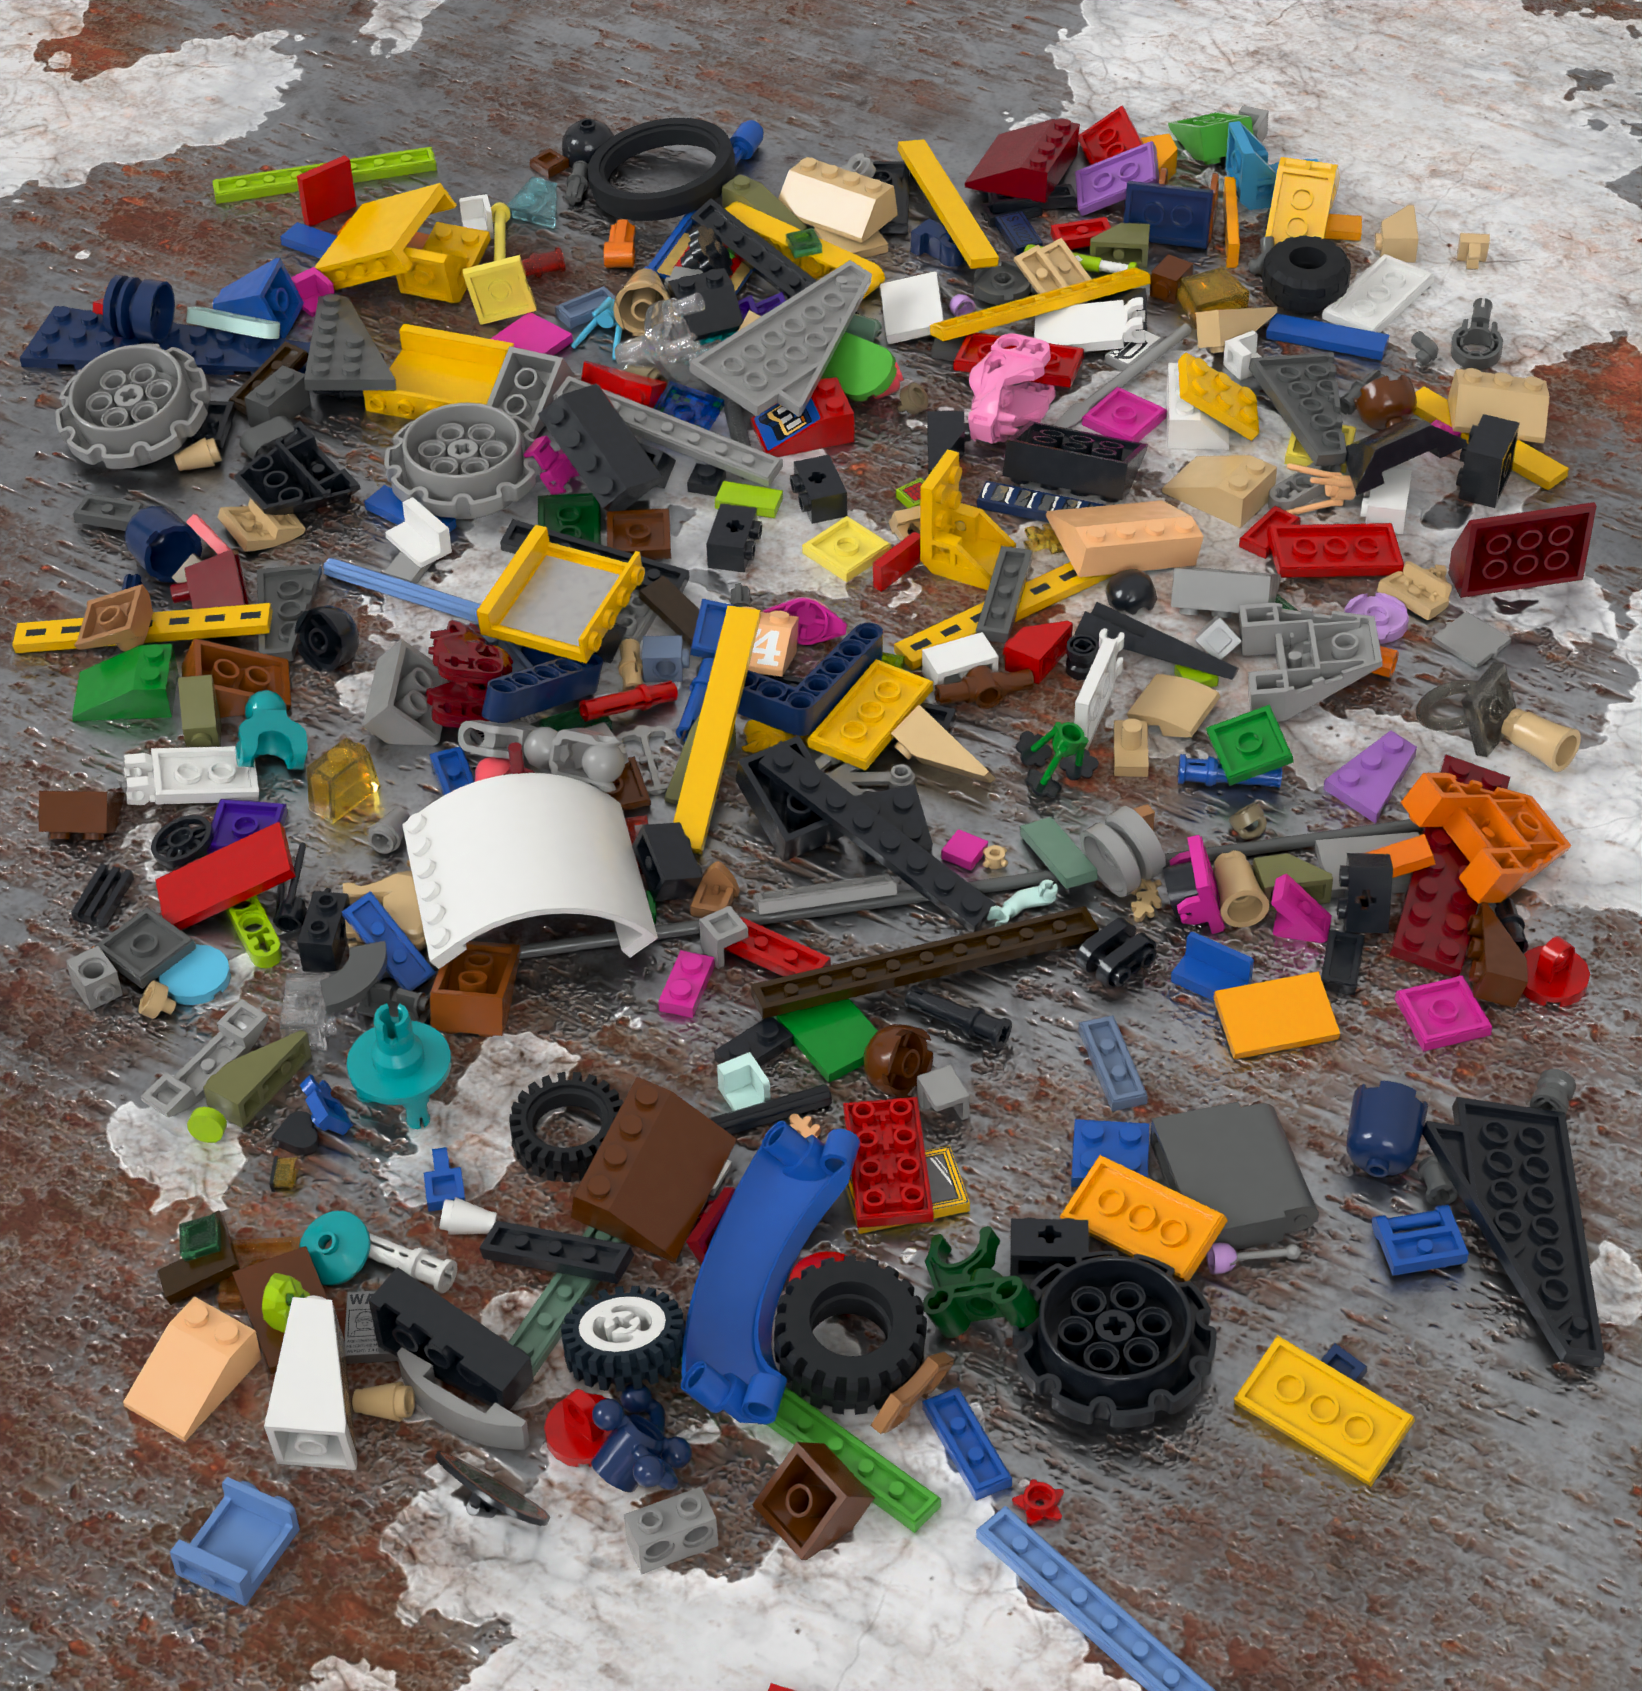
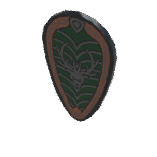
M437 1451L435 1455L437 1462L455 1479L472 1491L466 1506L469 1515L493 1518L499 1509L527 1523L547 1526L550 1516L539 1505L465 1461L446 1452Z

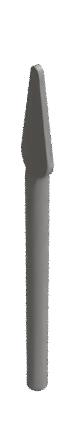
M1183 324L1082 403L1071 405L1053 426L1070 429L1081 423L1082 417L1116 387L1121 388L1191 334V327L1188 324Z

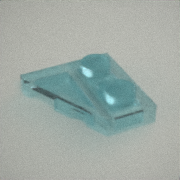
M531 177L507 204L510 209V217L555 228L557 183L544 180L543 178Z

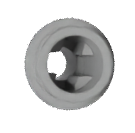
M396 807L373 824L369 829L368 836L370 846L375 851L383 854L398 849L404 835L402 824L409 819V813L403 808Z

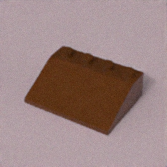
M636 1077L573 1196L571 1218L676 1263L686 1240L699 1218L698 1216L701 1214L737 1142V1138L674 1092Z

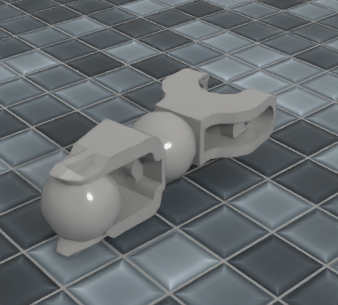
M518 719L508 723L471 720L463 722L458 731L459 745L467 752L487 757L509 759V744L518 742L522 745L523 761L528 760L529 764L538 769H551L553 775L583 781L604 792L617 790L613 781L622 774L625 767L624 755L618 747L624 742L620 737L606 736L603 733L585 728L564 729L558 732L550 727L538 728L531 726L528 722ZM472 729L483 731L484 740L481 744L477 745L471 740L470 733ZM577 742L591 744L582 756L583 771L576 770L574 761L570 759L573 755L572 744Z

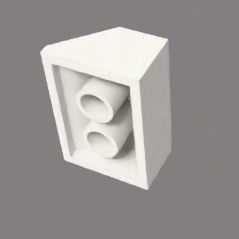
M1168 363L1166 389L1168 449L1229 450V427L1180 398L1178 363Z

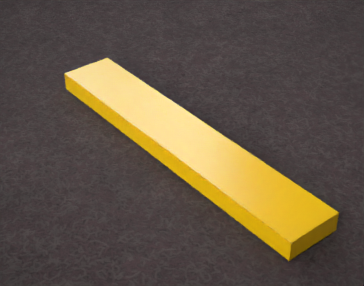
M1426 387L1416 391L1417 407L1414 414L1430 424L1437 419L1452 427L1447 399ZM1461 432L1460 438L1467 440V444H1469L1470 433ZM1517 440L1512 468L1514 472L1546 490H1550L1568 477V467Z

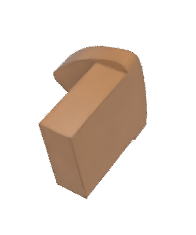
M720 861L710 865L702 874V881L697 887L690 906L691 916L703 918L731 906L734 898L738 897L740 893L738 883L730 870Z

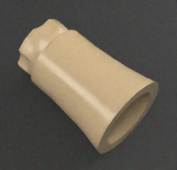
M1515 708L1504 720L1501 729L1504 738L1542 761L1554 772H1561L1572 762L1581 741L1579 730L1559 725L1532 712H1525L1520 708Z
M1233 850L1229 853L1220 854L1214 862V877L1218 887L1220 912L1223 921L1230 926L1239 928L1249 927L1260 922L1268 913L1269 901L1256 880L1251 864L1240 851Z

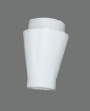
M455 1197L454 1201L445 1199L439 1229L448 1231V1235L488 1234L496 1222L497 1213L485 1210Z

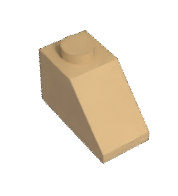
M1407 205L1381 222L1380 233H1375L1374 249L1380 251V258L1386 254L1403 262L1416 263L1418 231L1414 205Z

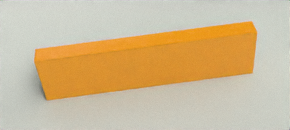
M1224 177L1223 217L1226 268H1237L1240 239L1236 179L1234 177Z

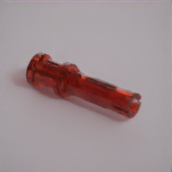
M560 246L555 247L554 251L541 254L533 252L529 255V258L522 260L526 277L533 275L535 278H542L543 274L558 270L561 273L566 272Z

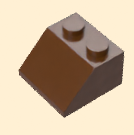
M39 791V832H50L49 839H71V832L83 833V839L104 840V833H115L124 801V792Z
M796 1442L752 1505L801 1560H808L851 1531L875 1497L826 1444Z

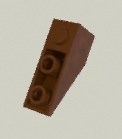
M1482 902L1477 914H1472L1467 924V935H1470L1471 939L1467 956L1472 959L1469 981L1473 982V997L1515 1008L1528 983L1527 959L1488 903Z

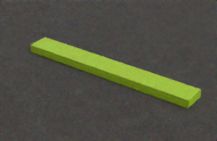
M432 147L350 159L353 183L437 170ZM325 163L212 180L216 204L299 192L297 175Z

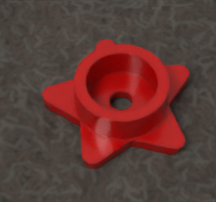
M1032 1479L1024 1494L1013 1497L1012 1502L1014 1506L1026 1512L1027 1525L1029 1526L1035 1525L1042 1519L1060 1521L1062 1514L1057 1504L1063 1497L1064 1490L1054 1489L1047 1483ZM1042 1501L1044 1504L1039 1506L1036 1502Z

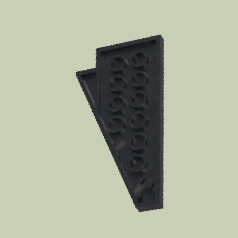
M1456 1097L1452 1105L1454 1125L1426 1121L1422 1135L1469 1210L1472 1220L1478 1225L1560 1361L1563 1363L1600 1367L1605 1356L1565 1112Z

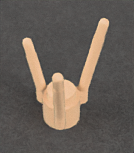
M1291 463L1286 466L1289 470L1322 477H1311L1310 482L1325 485V494L1331 497L1330 500L1286 510L1293 515L1331 506H1343L1344 500H1353L1356 495L1350 475H1342L1341 472H1328Z

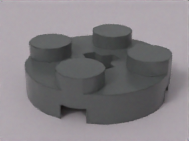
M1001 261V266L978 268L974 274V297L978 300L1001 305L1026 298L1031 293L1030 282L1015 262Z

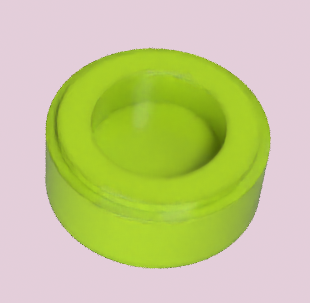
M210 1107L196 1108L187 1122L189 1133L197 1140L207 1143L219 1141L227 1127L225 1117L219 1111Z

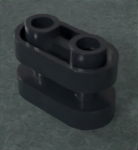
M1119 917L1087 939L1079 948L1075 961L1077 965L1088 973L1096 971V979L1108 989H1113L1116 986H1123L1130 976L1141 968H1147L1153 963L1157 955L1156 942L1145 933L1136 934V927L1125 918Z

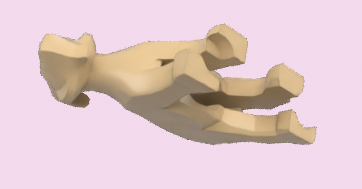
M407 860V866L411 867L410 861ZM411 870L394 873L382 880L364 886L349 882L343 883V893L348 894L350 905L371 891L417 950L421 951L427 947ZM345 919L347 939L356 938V941H348L349 950L350 947L365 945L360 943L363 941Z

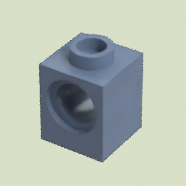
M643 636L642 667L644 682H667L670 680L672 682H683V668L690 667L689 649H683L682 636Z

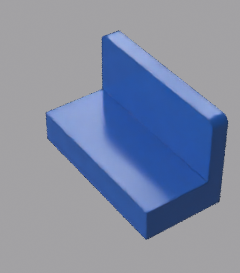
M1191 931L1187 936L1185 955L1171 972V982L1214 1001V992L1217 990L1252 984L1254 959Z

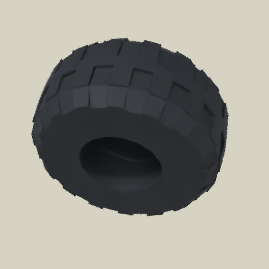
M1307 235L1286 238L1271 248L1264 258L1262 270L1263 290L1276 306H1280L1286 311L1297 312L1298 314L1320 313L1328 305L1336 302L1346 294L1350 283L1351 264L1344 251L1330 240L1316 236L1309 237Z

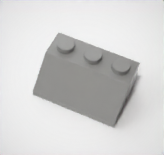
M1188 566L1174 568L1171 607L1180 608V614L1199 615L1200 609L1211 610L1212 617L1218 614L1221 618H1231V612L1239 613V605L1275 603L1281 575Z
M401 639L377 659L362 727L387 744L435 746L440 741L442 726L432 720V706L427 703L426 690L449 683V681L439 675L438 667L434 666L433 661Z

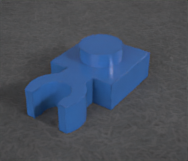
M310 1074L300 1084L302 1091L307 1096L305 1101L312 1112L311 1119L317 1127L324 1131L329 1129L344 1135L353 1126L340 1100L331 1096V1088L325 1080L318 1084L313 1075Z

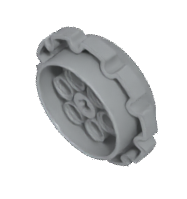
M159 344L123 346L96 357L69 380L59 397L63 406L56 410V424L64 443L68 444L72 454L80 460L91 465L103 461L106 467L110 469L133 468L158 461L178 450L189 436L191 437L196 434L208 414L204 404L211 400L210 387L202 368L197 367L194 358L178 348L171 347L168 350H163Z
M454 403L432 409L416 420L406 424L394 435V446L386 449L384 458L387 481L391 482L392 491L399 500L404 502L413 497L435 516L467 520L494 514L509 506L513 501H519L527 495L536 485L535 475L542 473L541 467L533 456L528 458L523 456L524 452L536 439L535 430L522 418L516 415L510 416L501 409L485 404Z

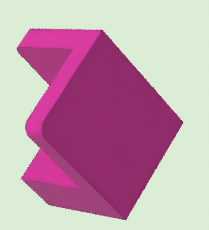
M315 267L291 277L304 302L302 309L311 317L316 315L319 296L335 294L332 281Z

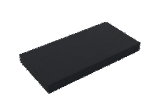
M873 161L876 171L872 179H877L894 186L898 212L895 218L878 231L880 233L908 234L910 170L904 161Z

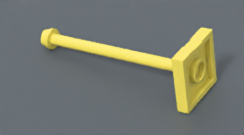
M501 202L495 203L491 207L492 220L494 222V261L463 269V276L480 325L536 311V303L531 288L528 285L520 255L506 258V222L510 219V209Z

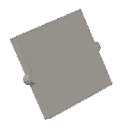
M1466 611L1453 622H1447L1446 627L1432 637V642L1477 669L1490 658H1496L1497 653L1511 643V638Z

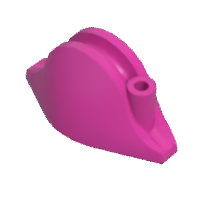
M809 597L793 598L763 610L766 613L784 611L789 613V616L799 617L797 644L811 645L846 635L847 623L817 599Z

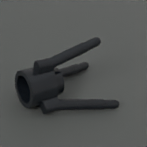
M303 842L299 845L294 864L296 877L290 881L285 900V882L277 886L276 912L273 922L280 930L288 933H297L302 929L307 913L305 902L295 896L306 850V844ZM326 888L323 892H331V889Z

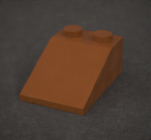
M193 639L182 663V677L212 675L221 718L245 715V705L249 697L263 690L278 693L287 705V710L290 709L291 694L288 659Z
M469 941L466 943L467 950L438 970L430 992L431 1027L447 1034L461 1032L478 1034L483 1037L503 1036L509 1018L521 945Z

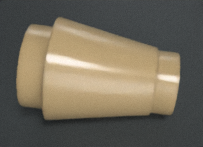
M204 437L174 454L179 471L216 466L215 463L222 461L214 438L207 440Z
M401 1381L356 1389L352 1399L353 1410L355 1413L400 1422L403 1418H410L415 1407V1394L412 1386L404 1385Z

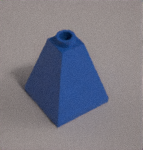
M275 258L222 288L219 295L213 300V309L279 322V338H286L304 302L281 258Z

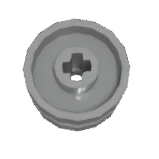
M1127 806L1119 807L1107 815L1105 824L1101 822L1095 823L1081 832L1080 842L1084 855L1097 868V876L1100 881L1119 897L1126 896L1139 888L1141 878L1151 880L1163 872V868L1166 867L1164 851L1153 830L1135 810Z

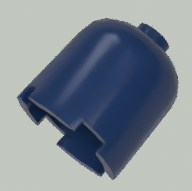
M162 506L144 508L133 515L126 526L124 537L128 550L146 572L160 582H175L172 576L192 553H196L201 558V538L185 521Z
M1384 1080L1380 1081L1379 1087L1366 1088V1084H1362L1354 1091L1346 1151L1352 1162L1371 1176H1395L1404 1173L1414 1164L1428 1111V1103L1426 1101L1422 1103L1415 1097V1089L1401 1083Z

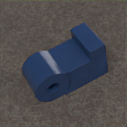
M928 218L911 231V253L917 256L926 253L939 259L943 265L948 267L959 266L964 262V257L944 225Z

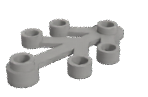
M826 754L815 760L816 765L821 771L831 764L841 762V760ZM845 762L831 773H825L854 796L876 792L873 789L861 790L855 785H888V789L915 784L914 772L909 766L904 764L895 765L890 772H856L860 768Z

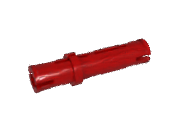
M672 680L650 686L641 684L629 691L582 700L579 703V711L585 722L634 709L645 711L651 709L653 705L676 701L678 691Z

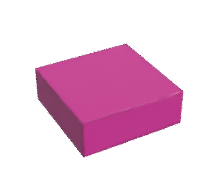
M958 829L941 850V859L972 871L984 856L983 850L988 847V841Z

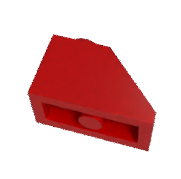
M1060 621L1022 627L1004 645L1005 671L1015 672L1029 668L1033 673L1034 683L1039 684L1066 654L1067 641L1072 637L1073 623L1070 621Z

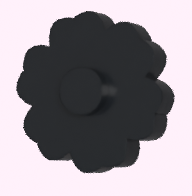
M703 224L689 232L691 241L688 242L690 249L681 258L682 267L700 269L703 273L712 269L725 268L730 277L733 274L730 267L733 263L729 251L722 245L719 235L712 228L707 229Z

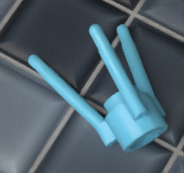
M607 297L592 313L593 320L571 344L573 349L598 324L603 328L616 326L612 359L617 360L622 328L614 317L615 299Z

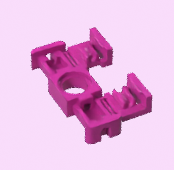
M547 435L536 438L524 452L523 456L525 458L533 456L543 471L546 470L540 473V479L551 495L566 493L564 485L570 478L580 476L562 449L559 451L553 450L550 445L551 440Z

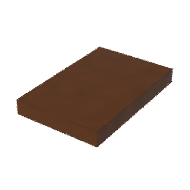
M306 1246L232 1272L235 1285L252 1328L256 1331L257 1340L270 1374L276 1373L285 1334L271 1328L263 1318V1294L271 1276L274 1273L291 1276L301 1282L302 1288L310 1296H320L328 1300Z

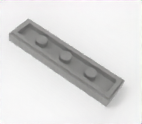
M889 874L755 893L753 901L755 909L761 915L897 895V885Z

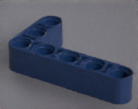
M871 622L857 625L797 687L748 670L737 714L792 735L806 736L811 734L876 659L882 661V627Z
M522 646L521 652L533 667L488 681L482 716L491 722L508 723L597 692L604 660L599 655L593 653L586 664Z

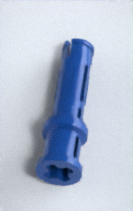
M1180 754L1178 784H1184L1185 781L1202 782L1206 786L1212 787V785H1216V782L1228 783L1218 759L1211 756L1208 759L1187 758L1185 754ZM1282 767L1236 784L1280 788Z

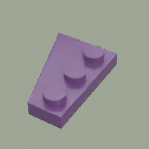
M1390 730L1326 778L1324 790L1376 824L1384 805L1390 801L1394 788L1398 782H1401L1416 757L1417 746Z

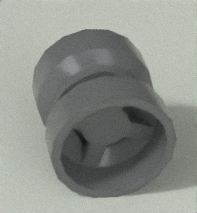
M1559 1069L1545 1070L1540 1075L1537 1090L1533 1093L1530 1100V1107L1565 1112L1566 1116L1569 1101L1573 1098L1576 1090L1575 1080L1565 1071Z

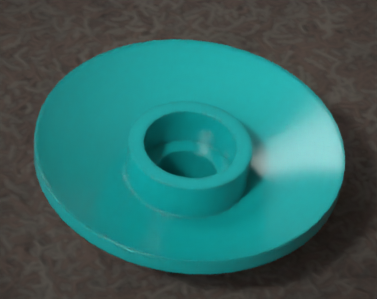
M332 1211L318 1217L308 1226L301 1238L299 1248L307 1247L321 1284L335 1286L347 1282L362 1269L370 1251V1235L364 1222L354 1214L346 1211ZM332 1239L331 1246L325 1249L326 1244Z

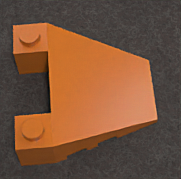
M1423 773L1400 802L1409 813V818L1419 827H1443L1465 855L1470 864L1459 876V880L1466 887L1468 895L1478 904L1482 902L1501 903L1572 846L1533 796L1497 787L1494 792L1482 789V783L1471 780L1469 784L1456 781L1457 778L1453 774Z

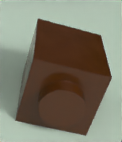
M1168 254L1151 271L1149 296L1175 305L1192 287L1194 263Z

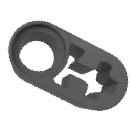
M286 416L272 418L246 430L240 438V447L254 460L258 455L268 454L275 448V441L277 439L288 437L294 431L293 426L295 424Z

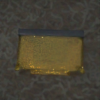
M274 1156L269 1182L271 1192H275L276 1188L295 1187L298 1169H295L297 1157L278 1158V1156Z

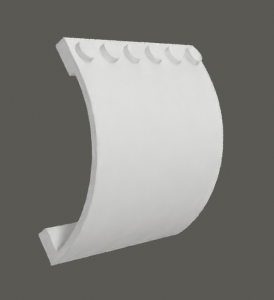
M545 773L495 776L465 785L442 796L420 812L410 816L402 824L429 960L438 969L467 950L466 943L475 937L512 921L546 914H584L613 920L621 950L629 957H632L658 939L621 804L595 786L573 778Z

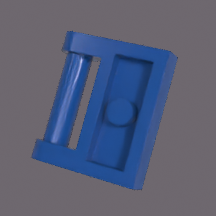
M1448 1204L1436 1206L1434 1211L1387 1218L1386 1215L1372 1218L1374 1235L1376 1239H1379L1392 1276L1465 1264L1468 1261V1250ZM1431 1226H1438V1227H1433V1228H1427V1229H1421V1230H1415V1231H1409V1232H1403V1233L1393 1234V1233H1395V1232H1401V1231H1407V1230H1413V1229H1419V1228H1425V1227H1431Z

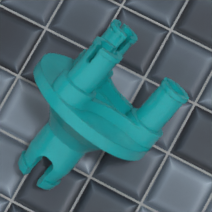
M386 1003L381 1005L375 1012V1027L363 1033L354 1042L348 1053L347 1071L349 1080L357 1091L356 1096L359 1101L363 1103L377 1102L386 1105H402L406 1110L407 1125L412 1129H421L419 1119L422 1117V1123L425 1128L430 1123L427 1107L430 1099L429 1095L441 1087L450 1073L452 1063L450 1048L445 1037L435 1028L421 1022L411 1021L410 1013L404 1005H398L399 1017H392Z

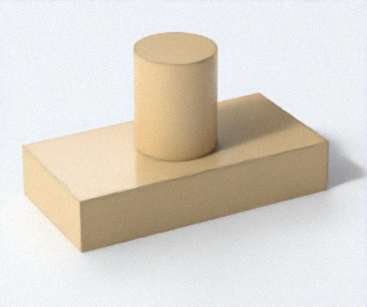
M1135 718L1114 720V776L1148 777L1147 721Z

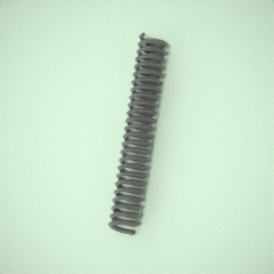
M724 396L722 403L731 439L751 447L742 406L736 402H731L733 400Z

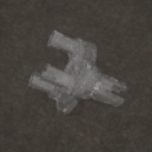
M694 293L678 300L671 298L652 303L645 314L644 335L621 342L615 347L617 363L627 362V365L623 366V370L629 365L643 367L653 363L659 372L671 383L679 384L688 381L693 375L689 371L690 362L722 342L720 339L700 345L699 340L693 342L698 337L690 332L684 316L704 311L705 303L701 294Z

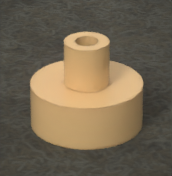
M153 980L143 993L138 1012L151 1019H155L160 1011L171 1015L175 1009L176 1001L167 998L168 986Z

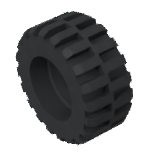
M844 1256V1261L835 1262L834 1257L821 1260V1267L816 1268L814 1265L808 1266L801 1271V1280L798 1277L793 1278L786 1286V1294L780 1297L777 1305V1315L775 1316V1361L780 1364L779 1372L788 1379L787 1383L792 1381V1391L801 1398H804L806 1395L809 1396L812 1406L822 1409L824 1405L832 1407V1413L843 1415L844 1409H854L855 1415L865 1414L868 1412V1407L873 1405L876 1410H880L890 1394L901 1388L918 1371L923 1360L927 1331V1318L923 1315L924 1305L919 1296H914V1286L908 1279L904 1278L900 1281L898 1279L899 1272L894 1268L887 1266L883 1269L878 1266L879 1261L867 1258L866 1262L856 1261V1256ZM839 1314H855L863 1316L878 1325L884 1332L887 1340L881 1347L871 1353L861 1356H844L825 1348L816 1339L813 1330L829 1317Z

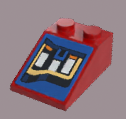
M837 377L824 378L819 381L806 408L799 417L776 403L760 415L750 418V423L763 452L775 457L855 442L854 412Z

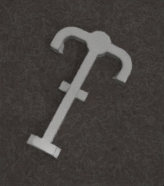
M639 725L634 730L622 732L617 736L624 742L635 739L641 742L645 756L639 757L641 764L647 763L653 786L646 787L648 794L652 796L666 793L669 783L660 784L654 762L660 761L659 753L652 755L648 740L652 736L663 735L668 744L675 743L673 731L666 726L648 727L646 725Z

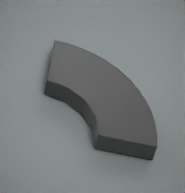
M385 941L350 947L349 959L345 966L335 975L320 980L327 1015L345 1010L367 997V992L376 982L381 981L387 966Z

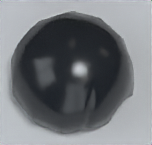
M1138 569L1119 572L1106 586L1105 592L1109 605L1116 610H1125L1132 615H1135L1142 607L1152 610L1157 601L1156 590L1150 576Z

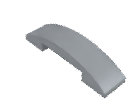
M241 999L217 1022L220 1032L174 1076L165 1072L140 1096L142 1101L168 1118L189 1109L205 1098L203 1086L210 1076L216 1074L227 1062L249 1053L269 1020L268 1015Z
M403 1347L397 1352L401 1377L405 1385L412 1386L415 1402L426 1414L443 1427L471 1441L496 1448L526 1450L530 1445L526 1420L497 1403H494L486 1413H483L436 1385L433 1365Z

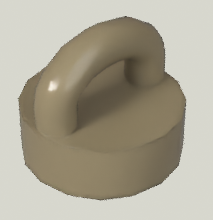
M910 383L901 389V401L897 406L899 412L907 411L912 415H916L927 409L928 396L919 384Z
M1256 802L1243 807L1229 818V823L1234 831H1237L1239 836L1245 840H1253L1259 837L1265 831L1267 825L1264 812ZM1257 820L1258 825L1254 830L1247 831L1245 827Z

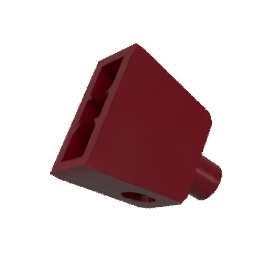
M237 550L223 552L184 568L187 582L170 585L174 604L191 601L193 609L250 605Z

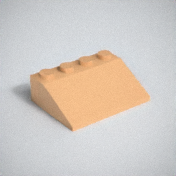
M1163 500L1047 511L1046 517L1078 577L1117 574L1129 569L1147 571L1196 566L1204 537L1191 515Z

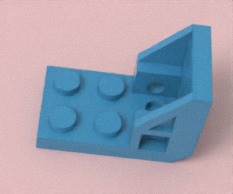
M1240 121L1229 122L1225 171L1228 177L1236 179V192L1239 202L1249 210L1271 208L1279 162L1268 165L1269 154L1265 146ZM1303 159L1307 161L1319 162L1318 159Z

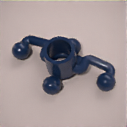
M630 1383L625 1387V1391L621 1393L620 1402L622 1406L614 1399L600 1400L594 1406L592 1419L599 1429L604 1431L612 1430V1432L591 1461L592 1467L597 1474L615 1488L630 1493L634 1492L638 1485L646 1488L658 1485L666 1490L676 1488L678 1478L673 1469L683 1468L690 1462L692 1447L682 1437H664L665 1410L658 1401L652 1398L650 1390L644 1384H642L643 1388L634 1390L633 1383ZM623 1408L633 1415H625ZM645 1412L650 1416L649 1420H647L635 1414Z

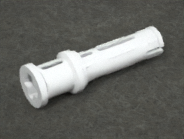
M369 1233L370 1251L368 1258L395 1269L398 1267L416 1280L433 1285L437 1292L445 1293L452 1286L457 1274L456 1261L452 1259L441 1260L431 1256L427 1249L415 1248L411 1250Z

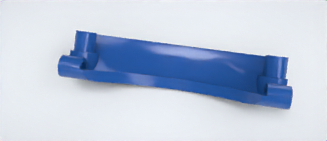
M779 1121L765 1134L761 1146L735 1189L716 1228L699 1270L689 1306L683 1340L681 1389L710 1412L718 1413L724 1410L740 1423L767 1425L775 1421L788 1380L777 1369L772 1354L771 1341L775 1311L786 1279L801 1249L822 1217L849 1183L860 1147V1139L853 1132L845 1129L832 1130L828 1133L826 1143L824 1144L813 1134L805 1138L785 1121Z

